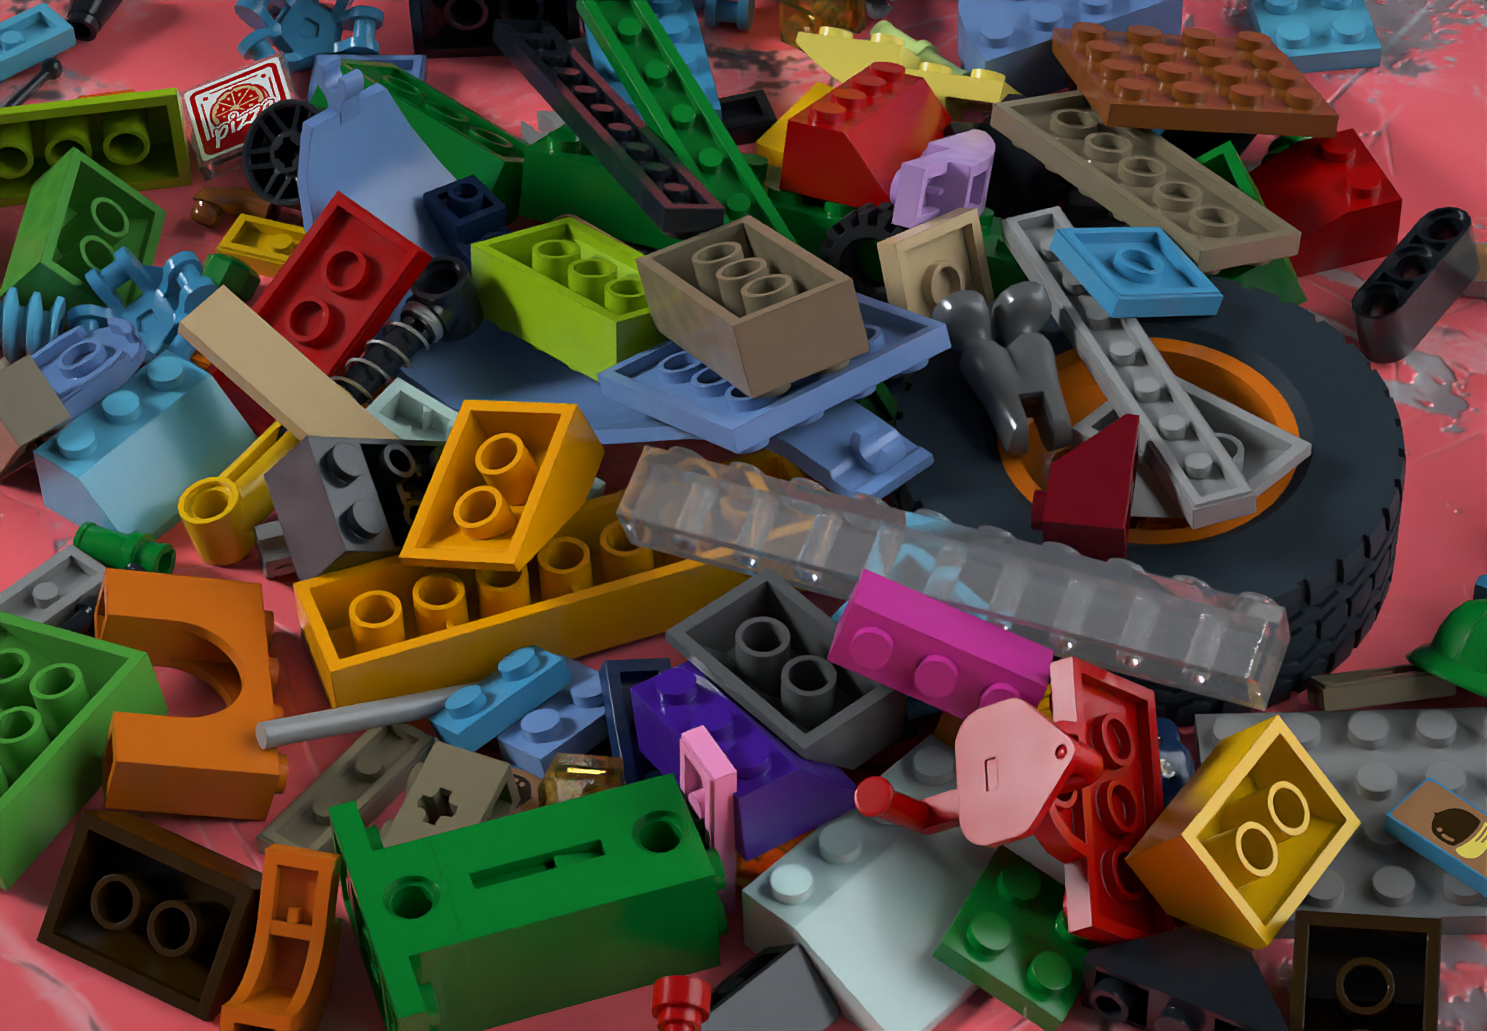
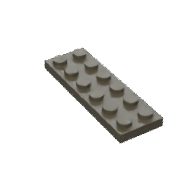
M1080 90L993 103L990 125L1009 138L1015 147L1027 151L1045 164L1047 170L1059 174L1077 187L1082 195L1092 198L1113 213L1115 219L1127 223L1131 227H1160L1205 276L1216 275L1221 269L1241 265L1264 266L1273 259L1298 255L1302 232L1151 129L1107 127Z

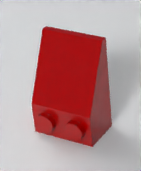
M1353 128L1336 131L1335 138L1312 137L1297 141L1249 172L1266 208L1302 232L1298 255L1288 257L1297 278L1386 257L1397 246L1402 198Z

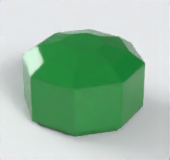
M221 253L208 254L202 265V276L211 278L217 289L225 285L244 303L251 301L261 282L253 268L232 255Z

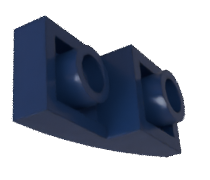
M474 174L425 192L423 195V203L440 235L453 255L466 263L471 278V244L513 233L506 226L507 207Z

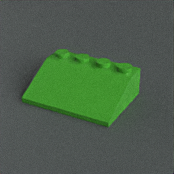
M0 611V889L8 891L103 785L101 757L113 712L166 716L169 712L147 652Z

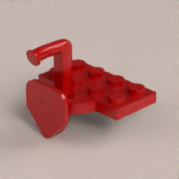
M1074 656L1050 663L1051 693L1049 696V707L1054 722L1030 703L1019 698H1009L972 712L964 720L956 736V789L919 800L895 791L887 779L881 776H871L864 779L855 791L854 803L862 815L878 817L923 835H932L960 826L963 834L970 842L982 847L993 848L1027 838L1033 834L1048 854L1064 864L1066 892L1063 898V907L1068 919V930L1071 934L1109 946L1174 930L1173 917L1166 914L1124 860L1164 811L1155 694L1153 690Z

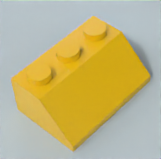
M1277 714L1222 739L1124 860L1167 915L1253 949L1260 950L1269 946L1361 822Z

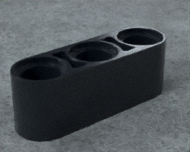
M1442 207L1426 213L1355 293L1351 300L1361 352L1369 361L1387 364L1397 362L1408 356L1477 276L1480 270L1471 217L1466 211L1457 207Z

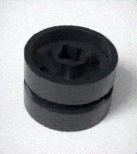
M286 99L266 107L254 119L244 140L242 162L249 185L263 200L301 211L297 174L302 125L304 121L327 109L326 107L302 100Z

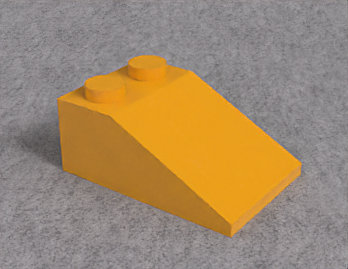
M464 400L399 555L401 562L404 565L519 572L586 503L605 454L604 447L578 404Z

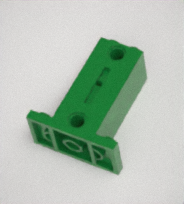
M673 773L386 848L383 847L377 825L364 827L355 800L328 807L335 854L342 855L339 877L342 901L385 1031H483L652 985L662 977L673 975L685 976L721 966L719 937L727 935L729 929L725 909L717 891L726 889L725 872L717 849L714 847L705 850L701 838L705 837L703 819H697L691 810L689 802H685Z

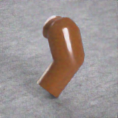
M204 187L192 198L196 203L191 209L190 217L194 222L208 228H216L220 225L223 212L238 217L243 213L277 221L281 206L269 203L259 197L254 191L242 187Z

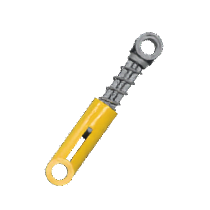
M449 255L432 258L410 288L412 294L407 298L405 306L400 311L401 320L399 322L391 321L386 323L383 327V338L380 340L372 339L367 341L364 346V356L362 358L349 359L345 365L346 373L342 377H330L333 381L338 380L336 384L360 405L364 403L370 405L373 402L372 395L383 384L389 386L392 383L390 377L401 366L411 369L409 359L420 348L422 350H429V344L438 341L453 342L461 340L479 328L483 322L484 312L467 265L460 258ZM392 325H395V326L386 334V331H387L388 327H390V326H392ZM373 343H376V344L368 351L369 346H370L371 344H373ZM358 361L351 369H349L351 363ZM277 420L218 477H207L195 482L179 498L177 506L179 515L199 557L207 564L214 566L229 565L247 556L256 545L253 527L260 525L275 510L264 474L301 442Z

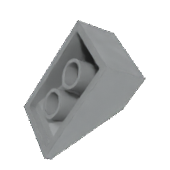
M1176 376L1256 493V498L1311 455V443ZM1109 401L1072 427L1073 442L1071 443V450L1119 419ZM1140 450L1131 516L1185 518Z

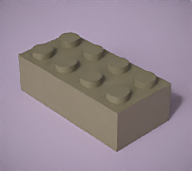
M750 215L635 259L654 328L751 399L755 397L762 399L781 395L790 389L792 382L814 373L824 375L838 372L849 365L850 359L870 351L852 278Z

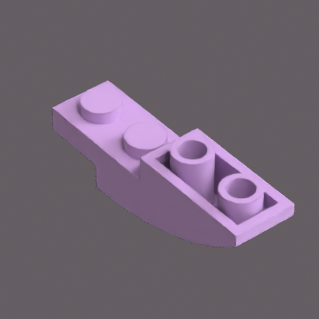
M972 129L928 143L927 149L923 151L920 158L902 163L901 169L895 174L890 188V201L895 205L892 224L911 229L957 208H977L978 215L981 216L985 209L995 153V143L986 131Z

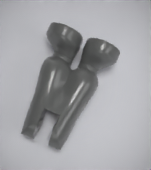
M1031 281L1011 285L1000 293L993 305L991 316L983 295L975 290H960L949 294L935 306L931 315V319L946 324L951 344L949 349L961 356L959 360L961 375L969 389L984 407L1008 456L1027 454L1029 430L1026 418L1033 417L1041 442L1048 452L1070 446L1073 442L1071 421L1058 378L1055 353L1051 342L1043 334H1040V331L1050 318L1052 303L1044 286ZM991 332L995 341L991 340Z

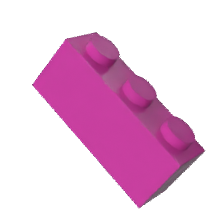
M864 568L837 624L827 660L965 720L975 710L1009 698L1022 699L1037 709L1048 687L1050 663H1052L1054 650Z

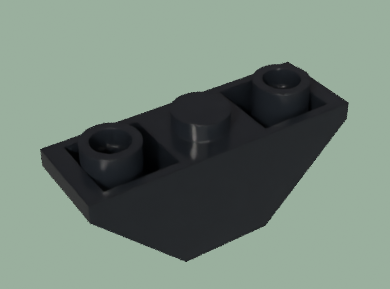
M1183 927L1089 950L1083 960L1081 1006L1095 1011L1107 1020L1123 1022L1143 1031H1289L1252 953L1190 928Z

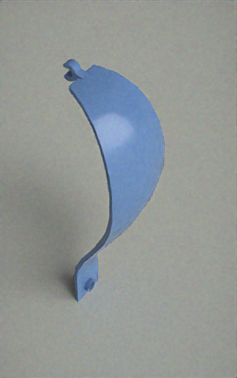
M337 54L317 63L315 78L326 96L329 108L304 121L302 125L297 185L305 235L336 192L340 191L422 248L433 258L448 255L455 257L440 235L423 203L425 192L457 181L455 177L440 163L409 125L385 87L376 83L363 90L364 78L362 71L356 68L342 75L340 69L341 58ZM411 289L406 293L373 340L383 338V327L386 323L391 321L399 322L401 320L400 311L405 306L407 298L412 294ZM483 318L479 328L466 338L453 342L438 341L429 344V350H422L420 348L409 359L411 369L401 366L392 375L394 379L398 377L458 413L464 400L578 404L601 444L682 439L704 440L603 397L599 382L581 372L571 370L567 364L546 352L534 349L531 344L512 333L500 330L497 325ZM392 325V326L388 327V329H387V331H386V334H387L395 325ZM376 343L371 344L368 350H370ZM845 400L823 411L822 418L812 424L791 427L770 437L769 444L764 447V449L789 460L861 512L934 463L932 453L906 439L895 428L854 400Z

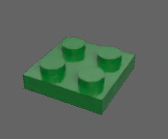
M1001 845L990 856L932 956L1043 1030L1056 1031L1063 1023L1082 989L1084 958L1089 950L1105 947V945L1069 933L1068 919L1063 907V898L1066 892L1065 886L1004 845Z

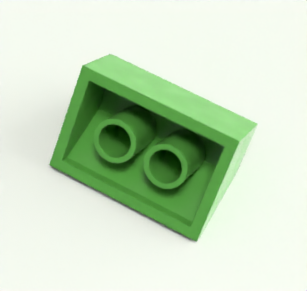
M73 147L32 184L1 286L0 301L2 302L10 287H15L18 291L19 306L25 307L33 292L36 291L41 292L44 311H50L58 296L65 297L66 314L71 308L84 304L108 308L92 289L85 278V274L94 267L101 271L115 261L116 258L113 253L122 246L127 247L142 265L153 266L167 212L83 152ZM129 279L116 289L126 305L143 294L132 279ZM66 314L63 332H67L70 330L67 326Z

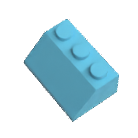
M166 349L138 370L122 386L107 395L35 449L33 454L44 506L79 527L85 522H93L98 526L126 534H131L134 531H143L150 533L157 540L182 520L177 506L179 498L184 491L199 480L207 477H218L258 437L210 373Z

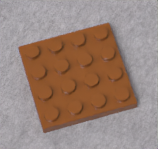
M1076 22L1072 25V29L1053 28L1050 50L1107 127L1322 138L1336 137L1339 115L1322 97V94L1305 78L1304 74L1288 59V56L1271 40V37L1266 34L1242 31L1237 34V38L1217 37L1215 33L1205 29L1187 28L1183 30L1182 35L1162 34L1159 29L1145 25H1132L1128 27L1127 32L1107 31L1104 26L1091 22Z

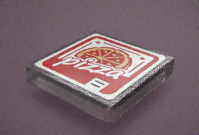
M283 51L179 91L184 118L197 164L205 181L243 167L242 152L244 140L249 127L261 111L281 100H300L289 63Z

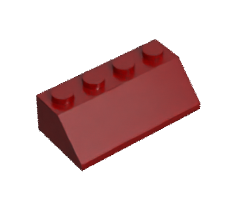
M873 62L871 66L869 65L788 120L779 189L857 208L870 202H874V207H877L883 201L891 202V184L895 174L901 169L902 163L920 158L923 151L927 149L929 142L946 138L943 130L953 120L923 77L905 74V67L896 63Z

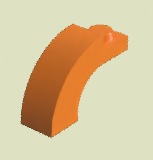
M276 843L265 848L257 927L250 959L237 991L227 1003L222 1005L219 1031H317L329 994L341 936L343 918L335 917L341 854Z

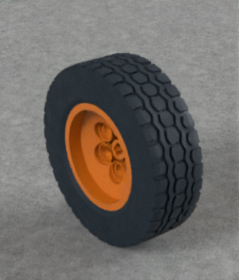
M1213 275L1209 280L1223 295L1217 315L1135 318L1175 376L1312 444L1309 457L1256 498V513L1196 529H1192L1185 518L1131 516L1125 565L1043 557L1042 531L1031 530L1033 495L1035 489L1047 490L1050 464L1071 451V445L1048 452L1041 442L1033 417L1026 418L1029 430L1027 454L1008 456L984 407L969 389L961 375L959 368L961 356L950 349L929 358V363L924 368L912 372L906 383L905 390H903L894 421V428L902 436L915 445L925 448L933 454L934 458L932 465L892 491V544L894 556L911 541L1005 622L1008 631L1054 650L1052 662L1074 656L1153 690L1155 694L1156 718H1168L1177 727L1193 726L1195 714L1251 713V709L1258 706L1260 710L1288 700L1292 691L1299 694L1307 689L1306 683L1307 680H1310V676L1324 675L1325 671L1331 673L1351 655L1353 647L1357 648L1372 628L1389 591L1394 569L1406 474L1405 443L1400 416L1393 397H1390L1388 387L1376 369L1371 370L1370 361L1353 343L1347 345L1345 336L1324 320L1320 323L1317 322L1315 314L1289 301L1285 304L1280 301V296L1254 286L1247 289L1242 287L1241 282ZM997 299L987 304L990 316ZM1051 314L1040 334H1043L1053 347L1058 378L1071 426L1073 427L1108 400ZM991 332V340L995 341Z

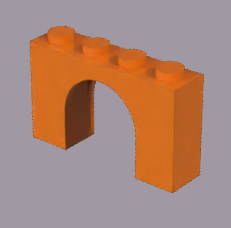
M105 568L94 612L95 638L147 652L152 666L173 668L198 677L216 690L226 703L227 708L215 714L202 717H174L114 711L101 757L104 808L266 821L274 794H283L285 792L288 779L287 754L278 753L277 747L262 749L256 738V725L258 722L284 718L282 705L273 704V696L278 685L279 662L277 657H269L268 655L274 634L273 611L264 610L262 583Z

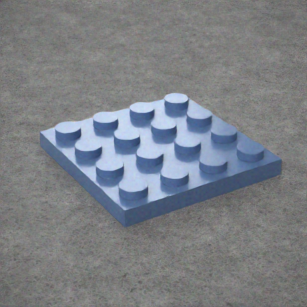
M856 293L870 351L850 359L849 365L838 372L824 375L814 373L792 382L788 391L775 397L763 399L755 397L751 399L670 339L597 373L603 397L734 453L747 454L764 448L769 444L770 437L791 427L806 426L822 418L823 411L845 400H856L872 394L876 390L877 384L897 374L912 373L924 368L929 363V358L951 348L945 323Z

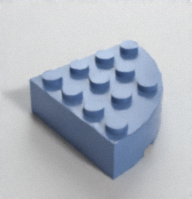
M958 0L957 44L961 69L972 72V69H985L1001 73L1006 76L1005 82L1020 94L1025 95L1026 98L1047 95L1067 88L1065 79L1069 75L1050 50L1053 28L1072 29V25L1076 22H1091L1104 26L1107 31L1127 32L1129 26L1145 25L1159 29L1162 34L1181 35L1183 0Z

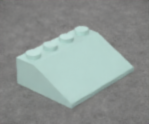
M930 734L885 771L881 777L887 779L895 791L919 800L956 789L955 750ZM854 808L820 825L742 890L744 945L758 954L767 947L799 943L838 1005L841 1015L863 1031H932L980 988L933 957L932 954L997 847L986 848L970 842L963 834L960 826L932 835H923L878 817L864 816L857 808ZM1033 834L1027 838L1004 844L1005 847L1065 886L1064 864L1048 854Z

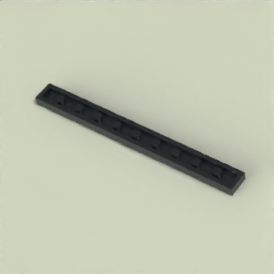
M494 19L492 41L663 234L674 239L686 240L699 235L700 232H706L723 225L724 206L548 20Z

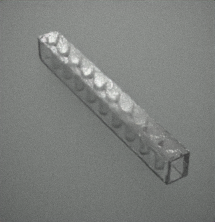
M645 445L616 511V515L630 543L633 545L751 576L769 567L792 587L849 601L865 568L1054 650V656L1061 658L1074 656L1099 668L1262 711L1266 710L1291 639L1285 607L1278 606L1271 598L1259 593L1242 592L1238 596L1211 589L1207 583L1192 576L1175 575L1172 579L1145 572L1139 565L1125 559L1111 558L1105 562L1081 556L1076 550L1062 543L1049 541L1038 545L1018 540L1009 532L995 526L982 525L975 529L955 524L946 516L932 510L918 509L915 513L892 508L881 499L869 494L856 493L849 497L829 492L820 484L806 478L795 477L791 481L766 476L761 470L750 464L732 462L727 466L707 461L698 453L679 446H673L668 451Z

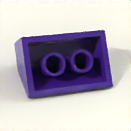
M689 660L630 688L639 751L662 775L673 773L679 788L680 739L683 732L704 725L737 771V792L733 793L735 850L746 862L856 808L854 794L858 786L837 766L802 758Z

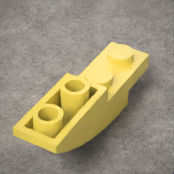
M827 26L820 27L819 34L798 32L796 43L817 65L841 83H844L869 65L871 66L873 62H892L904 66L906 69L905 74L925 79L954 122L963 121L965 110L990 114L993 103L1001 102L1008 94L1022 95L1005 82V75L995 71L972 69L971 77L954 75L952 74V68L941 64L921 62V58L904 47V39L893 35L873 33L870 41L852 39L853 34L851 32Z

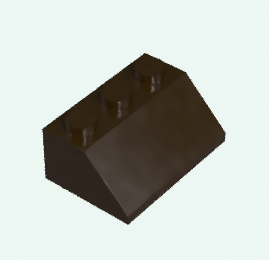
M81 811L36 941L205 1022L213 1021L221 1012L222 1005L227 1003L237 991L250 959L257 927L262 873L127 811Z

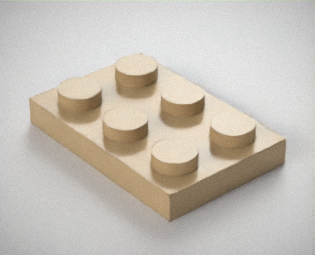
M957 208L877 243L888 303L931 318L935 306L943 298L960 290H975L983 295L986 304L995 300L977 208ZM912 373L903 374L905 387Z

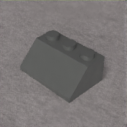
M769 567L666 631L665 641L804 759L854 770L904 736L907 695L828 661L827 658L837 623Z

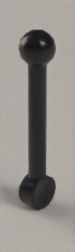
M56 58L44 60L41 64V71L3 107L22 105L47 80L59 78L63 72L61 62Z

